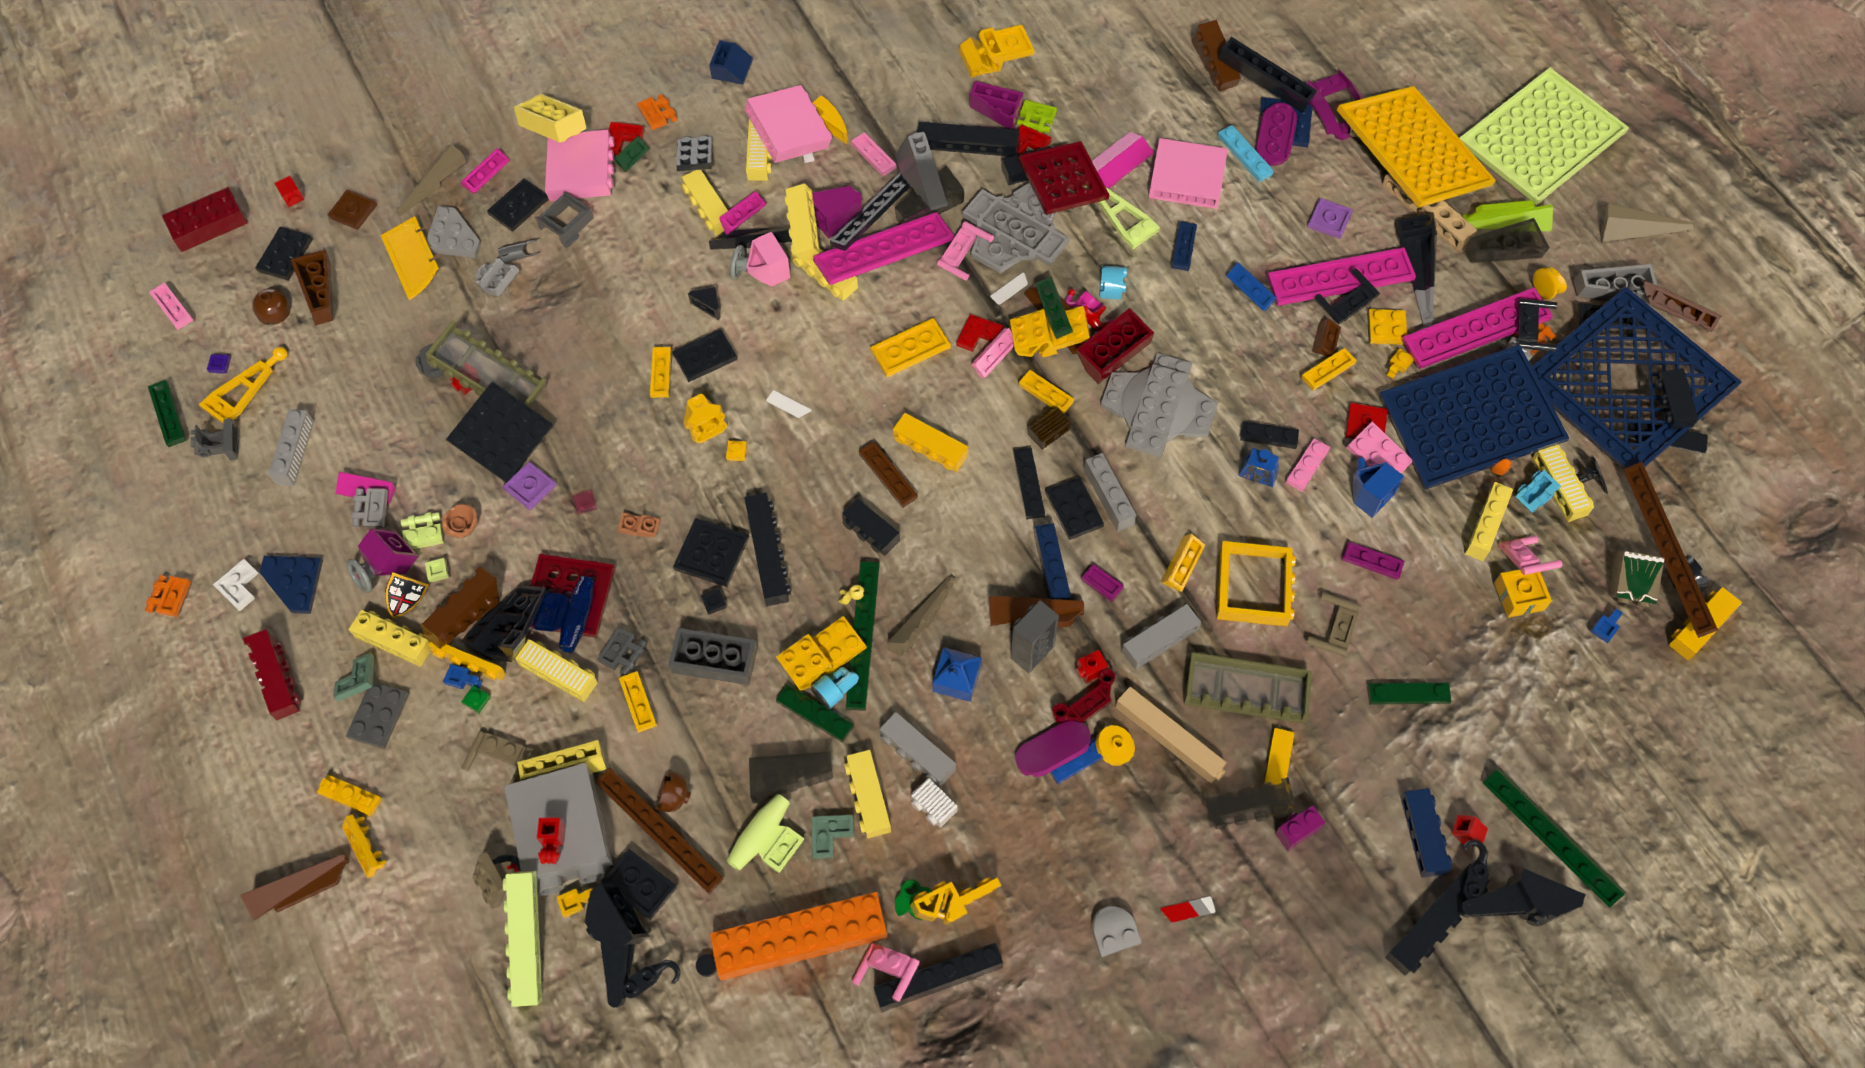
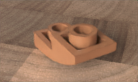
M622 513L617 532L640 537H656L660 519L643 514L639 517Z

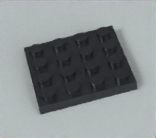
M492 381L449 434L446 441L507 483L520 470L554 425Z

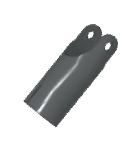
M529 240L498 248L499 255L501 256L500 259L503 263L535 256L541 252L526 254L523 251L525 244L537 240Z

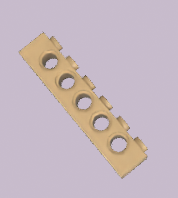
M1390 173L1386 174L1382 186L1416 216L1434 212L1437 234L1456 251L1461 250L1473 241L1477 230L1445 201L1442 200L1418 208L1392 178Z

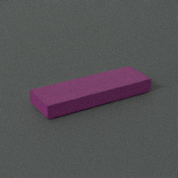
M1348 542L1342 561L1399 580L1405 563L1403 560L1352 542Z

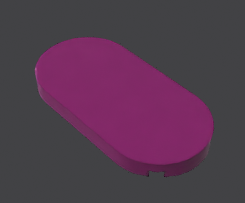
M1286 103L1273 104L1272 107L1264 111L1256 152L1269 166L1281 165L1291 155L1297 124V113Z
M1077 721L1064 722L1023 744L1015 755L1018 770L1026 776L1041 777L1082 755L1090 746L1091 734L1088 727Z

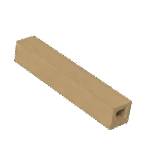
M1129 687L1117 700L1116 708L1211 784L1215 779L1219 781L1226 772L1224 768L1227 762L1133 688Z

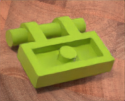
M1025 100L1020 112V117L1025 119H1018L1017 125L1021 126L1023 124L1038 132L1050 133L1051 127L1045 126V124H1053L1058 108ZM1031 120L1039 121V124L1031 122Z

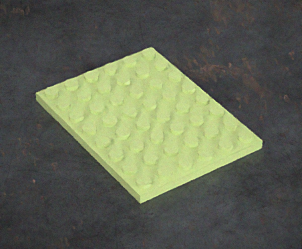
M1548 68L1459 139L1474 156L1537 205L1624 135L1629 127L1553 69Z

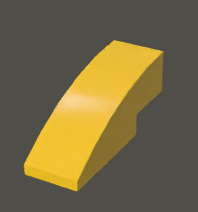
M820 95L812 104L815 105L816 111L823 119L827 130L844 144H847V130L841 115L826 98Z

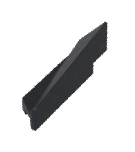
M790 226L771 229L734 230L729 235H726L723 231L715 239L709 240L710 250L735 249L738 245H742L744 248H751L752 240L769 232L773 233L778 243L792 242L789 235Z

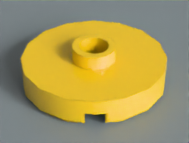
M1110 725L1102 729L1097 735L1095 742L1098 754H1101L1102 759L1106 763L1113 766H1121L1130 761L1134 756V740L1124 728Z

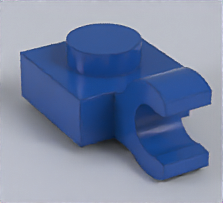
M1616 608L1609 618L1603 615L1590 632L1608 643L1620 628L1616 622L1623 613Z
M450 664L443 683L459 689H464L465 684L480 689L482 681L479 680V677L470 675L471 671L468 668Z

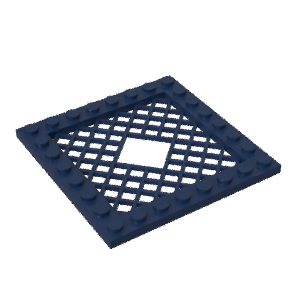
M1627 287L1622 289L1556 345L1555 352L1549 351L1532 366L1553 408L1622 469L1640 462L1647 467L1691 428L1670 430L1669 424L1665 420H1655L1654 412H1665L1664 408H1654V400H1659L1660 396H1653V388L1656 387L1653 384L1652 376H1658L1660 372H1652V365H1662V371H1666V365H1676V369H1680V365L1690 366V373L1685 374L1691 380L1689 388L1691 389V395L1698 416L1697 422L1742 383L1741 380ZM1622 318H1632V325H1622ZM1617 319L1619 320V325H1612ZM1609 329H1619V336H1609ZM1623 329H1633V337H1623ZM1636 329L1646 330L1647 337H1637ZM1605 330L1606 336H1599ZM1596 340H1606V348L1596 347ZM1609 340H1618L1620 348H1610ZM1623 341H1633V348H1623ZM1637 341H1647V349L1637 348ZM1651 341H1660L1661 349H1651ZM1590 342H1592V347H1586ZM1583 351H1593V359H1583ZM1596 352H1606L1607 359H1597ZM1610 352H1620V360L1610 359ZM1624 352H1634V360H1624ZM1577 353H1579V359L1573 358ZM1637 353H1647L1648 360H1638ZM1651 353H1661L1662 361H1653ZM1665 353H1675V361H1665ZM1569 362L1580 363V370H1570ZM1583 363H1593V371L1583 370ZM1597 363H1607V371H1597ZM1610 363L1648 364L1650 396L1612 395ZM1566 364V370H1559ZM1556 374H1566L1567 382L1556 381ZM1570 374H1580V382H1570ZM1583 374L1594 375V382H1584ZM1597 375H1607L1608 383L1597 382ZM1694 377L1704 378L1705 385H1695ZM1559 385L1567 386V392L1564 391ZM1570 386H1580L1581 394L1570 393ZM1584 386H1594V394H1584ZM1598 387H1608V395L1598 394ZM1695 389H1704L1695 397ZM1574 398H1581V404H1579ZM1584 398H1595V406H1585ZM1598 398L1608 399L1609 406H1598ZM1612 399H1622V407H1612ZM1626 399H1636V407H1626ZM1640 400H1650V408L1640 407ZM1588 410H1595V417ZM1599 410H1609V418H1599ZM1613 411H1623V419H1614ZM1626 411H1637V419H1627ZM1640 411L1651 412V420L1641 419ZM1601 422H1609L1610 429ZM1613 423H1623L1624 431H1614ZM1627 423H1637L1638 431H1627ZM1641 423L1651 424L1652 432L1641 431ZM1655 424H1664L1655 432ZM1616 435H1624V442ZM1628 435H1638V443H1628ZM1642 435L1650 436L1642 443Z

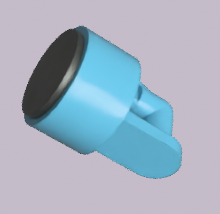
M841 667L827 676L823 675L811 685V691L824 707L831 709L844 698L843 694L858 682L859 677L855 672H849L845 667Z

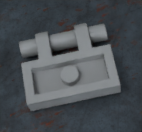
M367 488L366 496H363L364 490L356 489L355 496H353L354 511L351 513L352 526L360 527V520H363V526L384 528L388 490ZM365 503L364 512H361L362 504Z

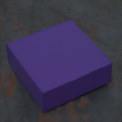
M211 354L206 370L209 373L227 374L231 357L229 355Z

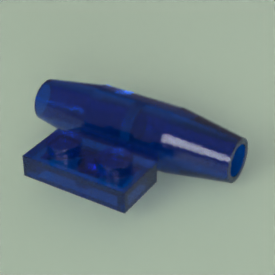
M581 576L569 598L561 593L546 592L537 614L534 628L538 631L550 632L561 629L559 649L561 651L573 653L585 631L593 604L595 581L590 577Z

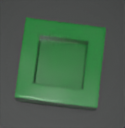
M472 686L461 703L479 714L491 697L489 694Z

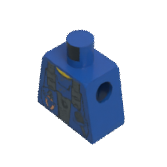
M1254 448L1244 459L1239 477L1273 487L1279 472V457L1271 454L1267 449L1258 450Z

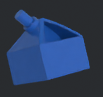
M1361 457L1357 459L1358 467L1353 481V499L1357 507L1373 518L1396 494L1404 475L1387 462L1368 467L1366 466L1365 458Z
M943 648L932 683L933 692L971 702L982 667V657Z

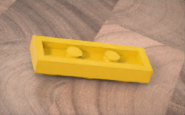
M653 347L650 382L651 398L669 397L671 347Z
M1343 348L1302 374L1301 379L1314 391L1355 365L1357 360L1346 348Z
M1031 370L1019 381L1021 388L1053 409L1058 407L1061 412L1065 413L1074 403V398Z
M638 671L620 677L619 681L637 732L640 733L656 727L657 724Z

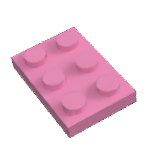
M1373 422L1346 447L1357 459L1365 458L1366 466L1368 467L1387 462L1402 473L1412 463V459Z

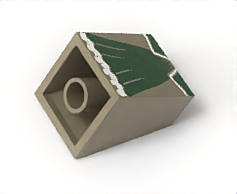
M1614 551L1612 554L1610 597L1617 598L1616 602L1629 604V601H1635L1637 606L1649 607V604H1657L1665 558L1630 551Z

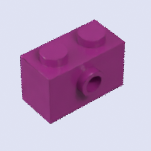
M1311 806L1300 814L1296 812L1287 818L1288 822L1280 826L1275 835L1286 850L1289 851L1320 831L1326 822L1314 806Z

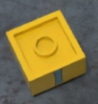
M1520 569L1500 573L1494 582L1507 618L1545 611L1552 602L1541 572L1523 575Z

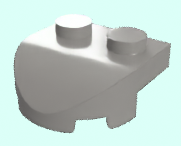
M500 258L493 259L494 263L489 265L483 264L476 272L475 277L477 278L476 283L484 293L499 297L505 291L508 284L514 280L519 269L515 265L504 264Z
M1106 906L1096 912V916L1091 923V933L1094 935L1101 957L1142 943L1135 921L1127 911L1117 906Z

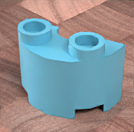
M1102 266L1100 298L1121 300L1122 293H1126V282H1123V278L1127 276V267Z
M1545 470L1536 472L1531 477L1533 481L1528 486L1524 484L1517 490L1518 494L1515 497L1531 512H1535L1539 506L1545 505L1555 495L1554 492L1561 488V485Z

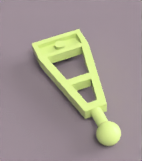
M1106 188L1110 195L1109 199L1117 205L1110 209L1105 200L1098 202V204L1120 237L1132 249H1135L1159 232L1160 227L1148 215ZM1123 209L1140 220L1139 223L1125 231L1115 216Z

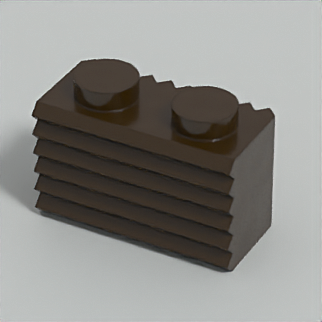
M1058 407L1053 410L1049 409L1043 414L1041 419H1035L1029 424L1028 435L1043 450L1070 431L1071 421Z

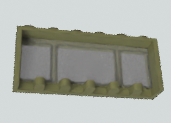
M453 320L426 353L427 363L431 367L443 370L447 377L451 379L454 377L459 380L463 387L467 389L470 387L479 397L493 381L530 407L546 387L545 378H542L540 381L534 377V373L531 370H522L518 367V363L515 360L508 361L503 358L501 351L496 349L494 352L487 347L485 341L480 340L478 342L473 339L468 330L462 332L457 329Z
M1192 652L1189 660L1184 705L1305 724L1309 716L1312 671L1302 667L1290 668L1283 664L1271 665L1263 661L1251 662L1243 658L1232 659L1226 658L1223 655L1212 656L1204 652Z

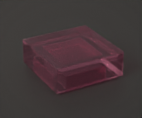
M592 491L573 495L578 515L597 510Z

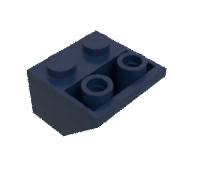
M719 40L709 64L711 78L744 85L753 62V57L736 43Z

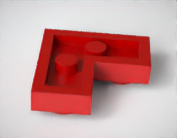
M610 122L608 130L615 140V146L611 147V150L614 151V154L618 155L621 152L624 141L631 142L637 136L642 140L645 131L644 126Z
M1023 124L1018 129L1020 130L1021 138L1018 155L1024 153L1028 147L1037 150L1042 147H1048L1051 143L1052 137Z
M970 314L956 342V346L973 352L980 338L992 342L1000 334L1004 326Z

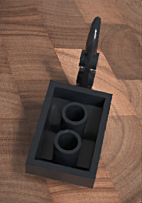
M1474 839L1468 840L1464 844V850H1467L1471 845L1476 846L1479 849V856L1470 865L1463 886V894L1466 900L1459 906V913L1463 917L1519 915L1529 925L1538 927L1563 917L1583 906L1586 894L1524 868L1508 878L1506 887L1483 894L1489 875L1487 848L1482 842Z
M618 883L599 884L592 889L589 895L584 923L587 926L586 930L589 936L596 941H600L609 1006L613 1008L624 1005L626 998L638 997L653 986L667 968L674 970L675 976L671 983L675 984L680 978L681 971L678 964L672 960H664L659 964L646 966L630 977L635 944H640L650 936Z

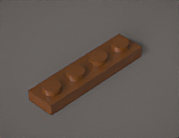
M875 442L859 451L861 458L902 508L918 498V494Z

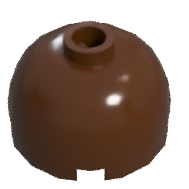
M264 289L258 292L253 299L252 310L257 319L263 324H279L290 314L291 303L279 290Z
M667 770L668 776L664 775L656 797L660 798L659 804L655 803L654 809L674 812L680 809L683 803H688L691 792L688 791L687 780L681 774Z

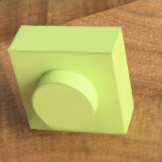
M444 558L425 563L427 578L430 583L449 578Z

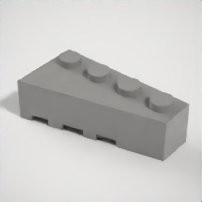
M1652 264L1581 270L1574 279L1577 296L1611 300L1622 289L1627 287L1649 306L1652 305L1647 302L1641 279L1657 285Z

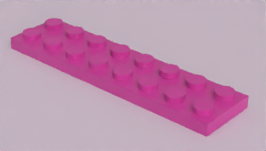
M935 212L856 240L846 251L834 248L814 255L813 262L828 284L832 285L953 241L954 234L940 215Z
M1403 247L1269 272L1267 279L1272 293L1277 297L1275 300L1276 304L1280 306L1312 300L1319 294L1323 297L1353 292L1362 285L1351 273L1355 268L1375 288L1413 281L1416 275Z
M1534 287L1406 335L1402 341L1417 367L1422 369L1517 333L1519 298L1543 300ZM1539 308V324L1551 320L1553 315L1549 309Z

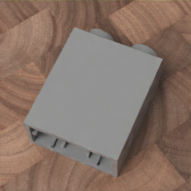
M586 763L504 786L521 872L536 871L538 895L546 896L558 893L564 888L562 882L579 878L580 883L599 881L605 877L604 870L614 867L594 775ZM539 818H561L565 824L563 846H559L561 856L557 864L540 863L538 852L543 849V846L537 840Z

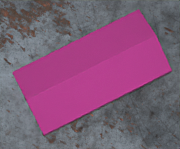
M1128 132L1092 160L1105 187L1109 189L1149 158L1154 151L1143 136Z

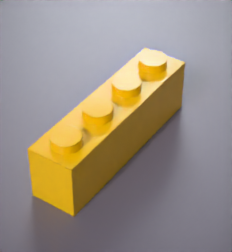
M907 413L903 414L893 428V438L896 442L902 445L905 444L914 452H920L929 460L942 464L947 470L957 472L968 457V446Z
M1723 587L1718 592L1713 590L1706 598L1709 601L1707 603L1718 629L1742 603V601ZM1688 617L1683 623L1685 628L1683 630L1678 628L1671 636L1674 640L1669 646L1689 661L1715 632L1698 638Z

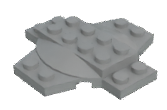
M1030 183L1013 192V196L1009 198H1004L1003 196L996 197L982 189L962 212V217L975 223L977 228L994 236L992 242L977 236L971 257L1000 274L1021 260H1032L1035 262L1038 259L1050 266L1067 246L1070 238L1055 230L1053 220L1056 213L1045 214Z
M1157 353L1152 368L1143 370L1140 373H1111L1101 407L1118 418L1122 417L1125 419L1127 428L1130 430L1126 443L1127 448L1162 457L1166 442L1172 441L1178 435H1183L1184 437H1208L1218 403L1196 390L1188 379L1192 363Z

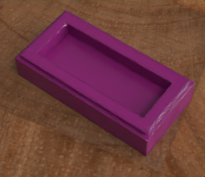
M1095 564L1081 577L1084 583L1111 602L1124 589V585Z

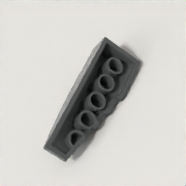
M925 132L908 136L895 155L902 178L906 179L908 185L914 189L915 193L921 197V200L931 211L948 206Z

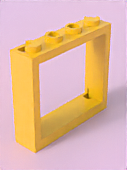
M1222 541L1219 558L1217 620L1288 626L1290 619L1294 618V608H1291V602H1294L1295 591L1292 590V584L1295 582V573H1292V567L1295 566L1296 556L1293 555V548ZM1230 554L1285 559L1283 613L1227 607Z

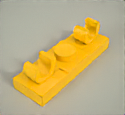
M328 774L322 779L317 791L323 797L370 817L373 816L382 800L381 797Z
M352 814L345 817L342 829L366 877L370 878L375 875L377 869L385 866L386 861L379 862L376 860L380 858L381 851H376L372 854L370 840L364 836L368 832L369 827L359 826L363 824L364 817H359L355 820Z

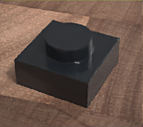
M720 589L701 595L708 615L726 608Z

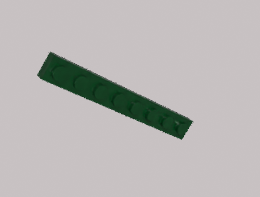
M860 562L858 585L864 588V596L856 600L854 630L867 648L850 660L849 672H855L859 679L847 691L846 710L866 711L880 563Z
M1497 768L1483 782L1609 908L1627 893L1503 771Z

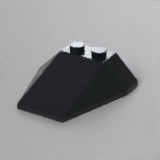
M520 585L477 622L461 642L487 659L512 662L525 645L547 589Z

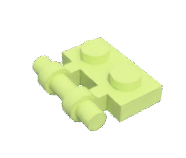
M427 512L422 516L415 517L412 515L408 516L407 519H401L402 527H410L408 530H403L402 535L405 542L412 549L444 543L442 525L440 523L434 524V521L441 520L440 513ZM427 522V526L417 528V524Z

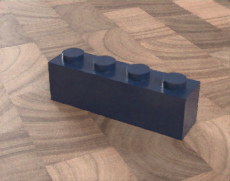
M1054 523L1035 526L1034 538L1048 599L1069 600L1070 590Z
M1430 788L1405 791L1400 799L1420 876L1424 878L1446 875L1451 870L1452 860L1450 855H1447L1445 849L1446 838L1441 834V819L1438 814L1436 815L1435 797L1431 795Z

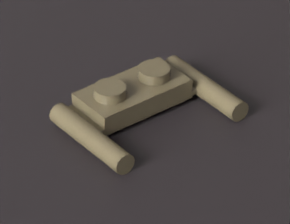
M1322 593L1320 600L1337 605L1339 609L1328 643L1309 637L1307 644L1345 657L1361 605Z
M479 731L461 768L469 771L477 753L517 766L509 783L513 784L520 781L517 762L530 759L534 750Z

